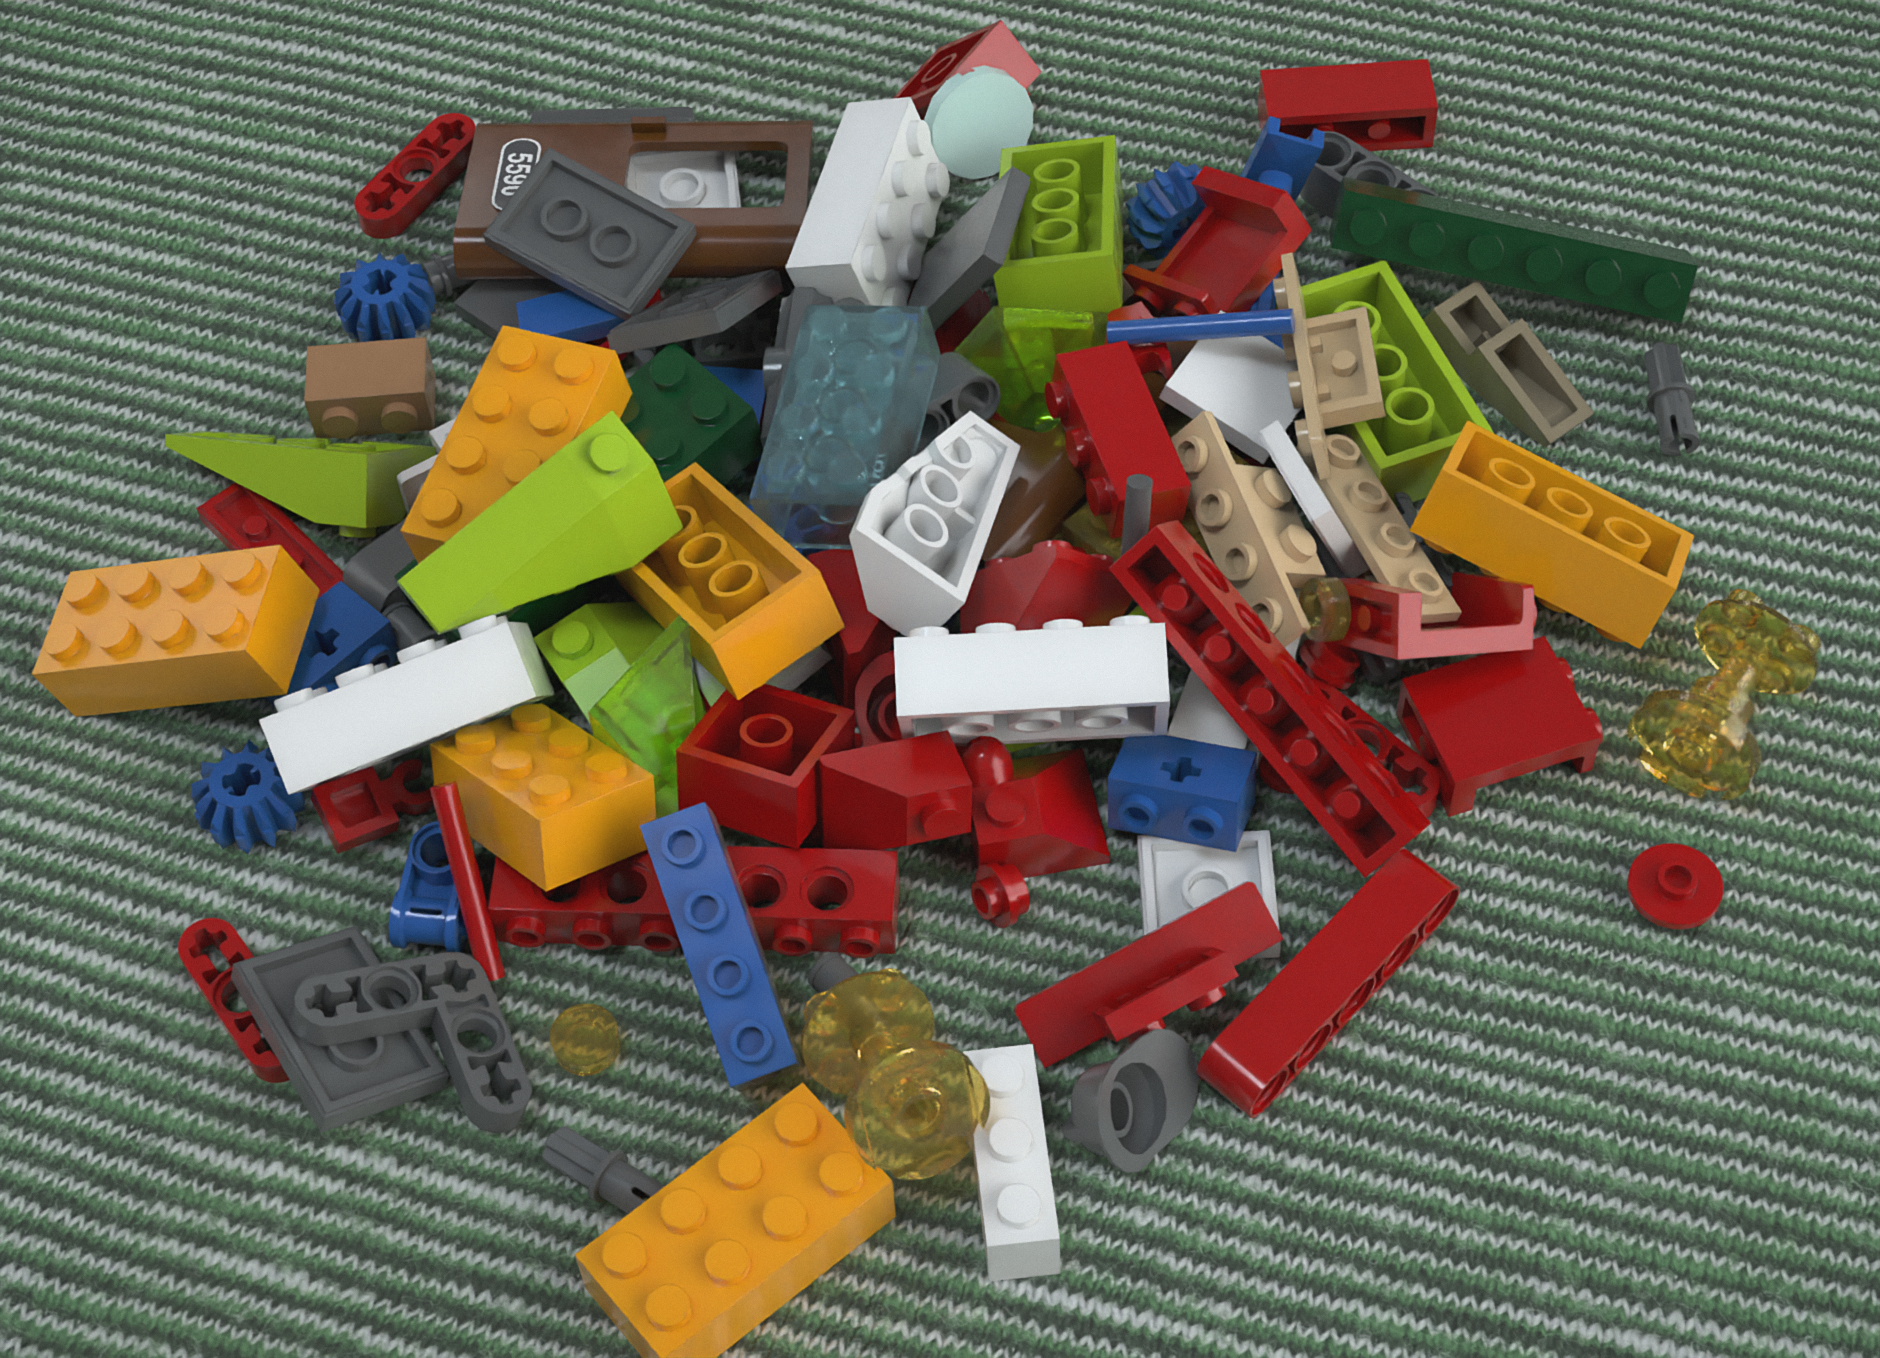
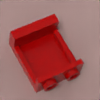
M1204 166L1191 184L1205 203V209L1154 272L1129 264L1122 273L1134 290L1132 295L1133 301L1135 303L1142 301L1150 314L1156 318H1160L1162 314L1168 317L1218 314L1220 310L1225 313L1248 312L1282 269L1281 255L1294 253L1312 231L1286 190Z
M1454 572L1452 574L1453 586L1451 595L1462 611L1458 620L1421 624L1422 592L1357 578L1331 579L1330 643L1397 660L1533 649V628L1537 620L1534 587L1529 583L1473 572Z
M1545 635L1533 639V649L1486 653L1402 679L1396 716L1413 750L1436 769L1440 778L1438 798L1448 817L1472 810L1476 790L1568 760L1572 761L1579 774L1593 769L1599 744L1603 741L1601 723L1595 711L1591 707L1585 708L1574 689V677L1568 662L1563 657H1556Z

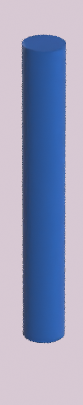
M1293 308L1108 321L1107 323L1108 344L1126 340L1128 345L1294 334L1295 332Z

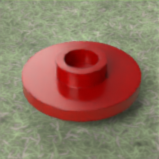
M1666 843L1646 849L1633 861L1627 877L1628 895L1636 910L1650 922L1669 929H1690L1704 924L1717 912L1723 897V880L1716 865L1702 852L1682 844Z

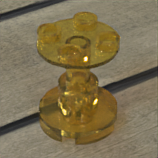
M1743 589L1732 590L1726 599L1714 600L1702 608L1695 620L1694 630L1698 645L1712 665L1718 669L1714 676L1698 678L1688 692L1673 689L1655 691L1643 699L1627 727L1629 741L1631 742L1636 735L1639 743L1644 748L1638 758L1649 772L1663 783L1689 796L1701 799L1707 789L1717 792L1726 791L1721 800L1738 798L1747 790L1761 766L1762 758L1757 740L1746 727L1754 712L1753 704L1748 697L1752 690L1777 696L1797 694L1807 689L1818 673L1819 665L1816 655L1821 648V641L1817 634L1804 625L1793 623L1781 613L1764 605L1756 594Z
M886 968L880 971L851 976L837 983L828 991L812 996L806 1003L803 1011L806 1023L801 1034L802 1058L815 1081L833 1093L848 1095L844 1110L845 1127L851 1142L863 1161L875 1170L876 1166L880 1169L890 1170L895 1178L904 1180H919L932 1177L960 1162L971 1150L966 1141L973 1135L978 1123L984 1130L989 1118V1090L983 1076L968 1056L949 1043L932 1041L934 1015L932 1007L922 990L910 982L905 974L898 969Z

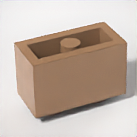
M426 337L307 346L304 402L316 438L343 439L351 436L387 433L405 434L412 431L435 429L436 374Z

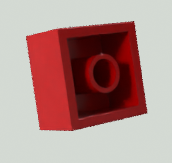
M766 683L754 689L740 700H737L726 689L676 749L678 811L705 802L715 814L719 825L798 849L820 819L819 756L855 749V710Z

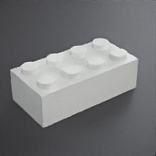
M911 97L850 102L847 104L785 267L795 288H815L824 296L832 297L833 304L837 300L847 297L862 301L874 316L879 327L880 338L891 345L893 344L899 323L903 322L906 317L909 294L914 280L920 276L921 260L928 239L934 235L936 216L942 199L947 196L950 186L948 169L944 163H940L931 143L928 124L920 119Z
M490 615L458 628L462 640L448 645L446 639L436 642L434 639H430L397 652L400 664L389 669L386 663L376 666L370 663L335 677L339 688L328 692L326 687L315 690L306 688L275 700L274 704L278 713L262 718L259 722L288 795L312 790V788L370 766H376L452 736L465 726L485 723L510 713L519 706L533 704L555 695L528 624L508 622L506 615L497 618L495 615Z
M1128 615L1112 619L1110 626L1083 627L1081 621L1074 619H1058L1044 623L1043 629L1016 631V627L1008 623L984 624L975 629L976 633L950 635L949 631L942 627L915 628L909 631V637L894 638L897 719L902 739L948 730L955 747L966 746L970 740L979 736H991L997 738L1003 744L1167 735L1170 693L1165 623H1150L1148 617Z

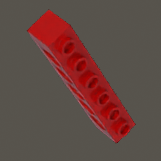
M1178 520L1156 525L1108 568L1153 623H1165L1166 639L1364 878L1431 824Z
M726 846L763 950H775L787 956H802L810 951L842 952L854 958H869L876 954H895L900 893L897 851ZM648 849L548 891L540 888L496 856L488 910L498 942H509L524 948L538 947L543 943L575 944L589 950L605 949L610 945L642 946L647 950L655 952H667L674 950L676 947H682ZM561 895H575L564 902H552ZM627 897H642L631 904H619L622 899ZM762 900L775 902L766 908L750 907L752 904ZM828 902L841 904V906L833 910L817 909L818 906Z

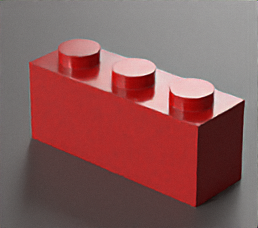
M1428 59L1260 70L1257 111L1261 132L1269 116L1280 119L1279 132L1307 139L1313 129L1331 131L1348 137L1368 151L1433 147L1438 103Z
M1127 341L1057 354L1052 381L1045 384L1046 405L1053 419L1060 418L1066 432L1065 445L1070 463L1073 467H1081L1087 481L1086 496L1092 514L1095 517L1102 516L1111 539L1122 537L1127 478L1134 474H1143L1153 480L1149 531L1156 525L1175 520L1182 524L1192 485Z

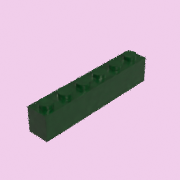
M1344 176L1342 177L1329 230L1331 248L1677 323H1682L1698 268L1697 263L1688 250Z

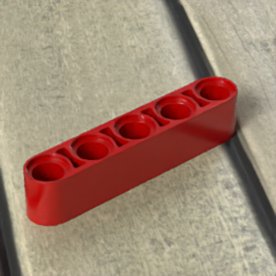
M1403 848L1397 851L1219 1034L1203 1054L1197 1066V1076L1250 1118L1260 1115L1436 930L1456 903L1460 894V887L1409 850Z

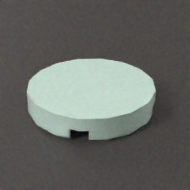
M989 66L974 67L975 71L968 72L963 76L958 73L946 80L932 97L924 118L930 130L932 146L940 163H944L948 171L954 176L974 180L995 175L1000 171L1001 149L1026 146L1033 129V105L1027 90L1004 70Z

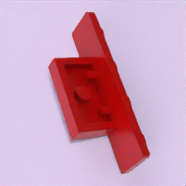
M1245 881L1017 1003L1014 1006V1013L1030 1044H1033L1034 1052L1042 1067L1045 1069L1104 1036L1116 1042L1126 1038L1128 1044L1131 1045L1140 1036L1153 1029H1164L1166 1025L1162 1017L1184 1005L1187 1006L1189 1012H1194L1213 1004L1226 995L1223 984L1239 976L1234 966L1284 939L1256 885L1253 882Z

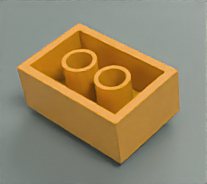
M543 703L519 706L510 715L483 725L465 726L459 729L455 735L430 744L434 786L451 781L457 782L470 837L545 891L647 850L640 825L656 820L654 775Z

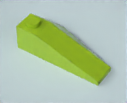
M612 410L561 448L399 579L397 585L437 634L440 635L481 618L510 611L524 603L574 589L577 585L609 574L612 576L632 569L681 531L683 525L655 462Z
M215 431L165 434V446L314 523L339 525V535L345 537L376 536V527L399 524L407 511L397 482V475L436 455V447L380 441H363L362 444L331 443V438L311 437L277 439L275 444L276 436Z
M638 602L585 604L534 637L535 644L600 741L654 775L656 819L678 812L676 749L706 714L704 701L700 695L693 668L695 667L693 657Z

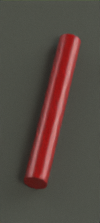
M451 781L431 787L430 791L472 955L484 969L489 982L505 977L506 974L488 910V903L457 782Z

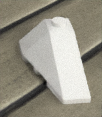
M969 411L936 437L918 455L906 461L889 478L882 480L865 496L849 535L868 611L884 621L890 628L899 631L906 637H909V631L915 628L941 627L965 603L1021 447L972 411Z

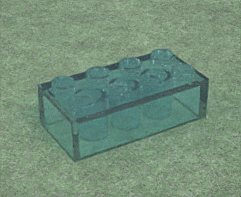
M806 306L749 497L755 514L793 548L852 550L849 535L865 496L882 480H886L911 457H915L941 359L926 306Z

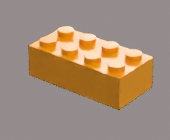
M505 325L502 326L400 530L418 564L561 448L613 410L619 419L621 418L632 395V391L616 350Z
M1468 420L1409 530L1422 537L1423 541L1430 548L1444 554L1454 553L1479 566V569L1485 575L1532 584L1534 595L1545 607L1559 613L1568 612L1592 624L1597 632L1605 638L1614 642H1627L1639 649L1643 646L1677 589L1694 538L1693 534Z
M696 462L664 482L681 520L683 529L632 569L614 574L619 585L737 700L764 685L774 675L808 652L818 648L825 640L845 627L820 570Z
M281 545L70 572L32 675L75 717L285 695L289 689L320 589Z
M802 1082L577 1252L575 1258L585 1289L642 1358H717L896 1217L893 1182Z

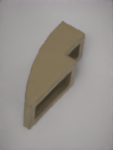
M1478 280L1433 308L1423 321L1462 380L1515 427L1544 447L1549 446L1594 414L1523 318L1511 325Z

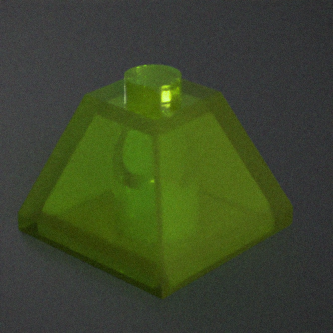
M994 306L954 352L963 355L995 379L1000 387L1001 394L999 406L996 409L999 415L1011 425L1035 427L1037 432L1043 433L1050 431L1061 421L1060 418L1053 419L1051 417L1045 400V384L1052 381L1056 355L1104 345L1108 317L1105 312Z
M680 615L588 711L592 733L595 738L654 775L655 795L666 784L671 789L677 787L676 749L697 725L689 623Z

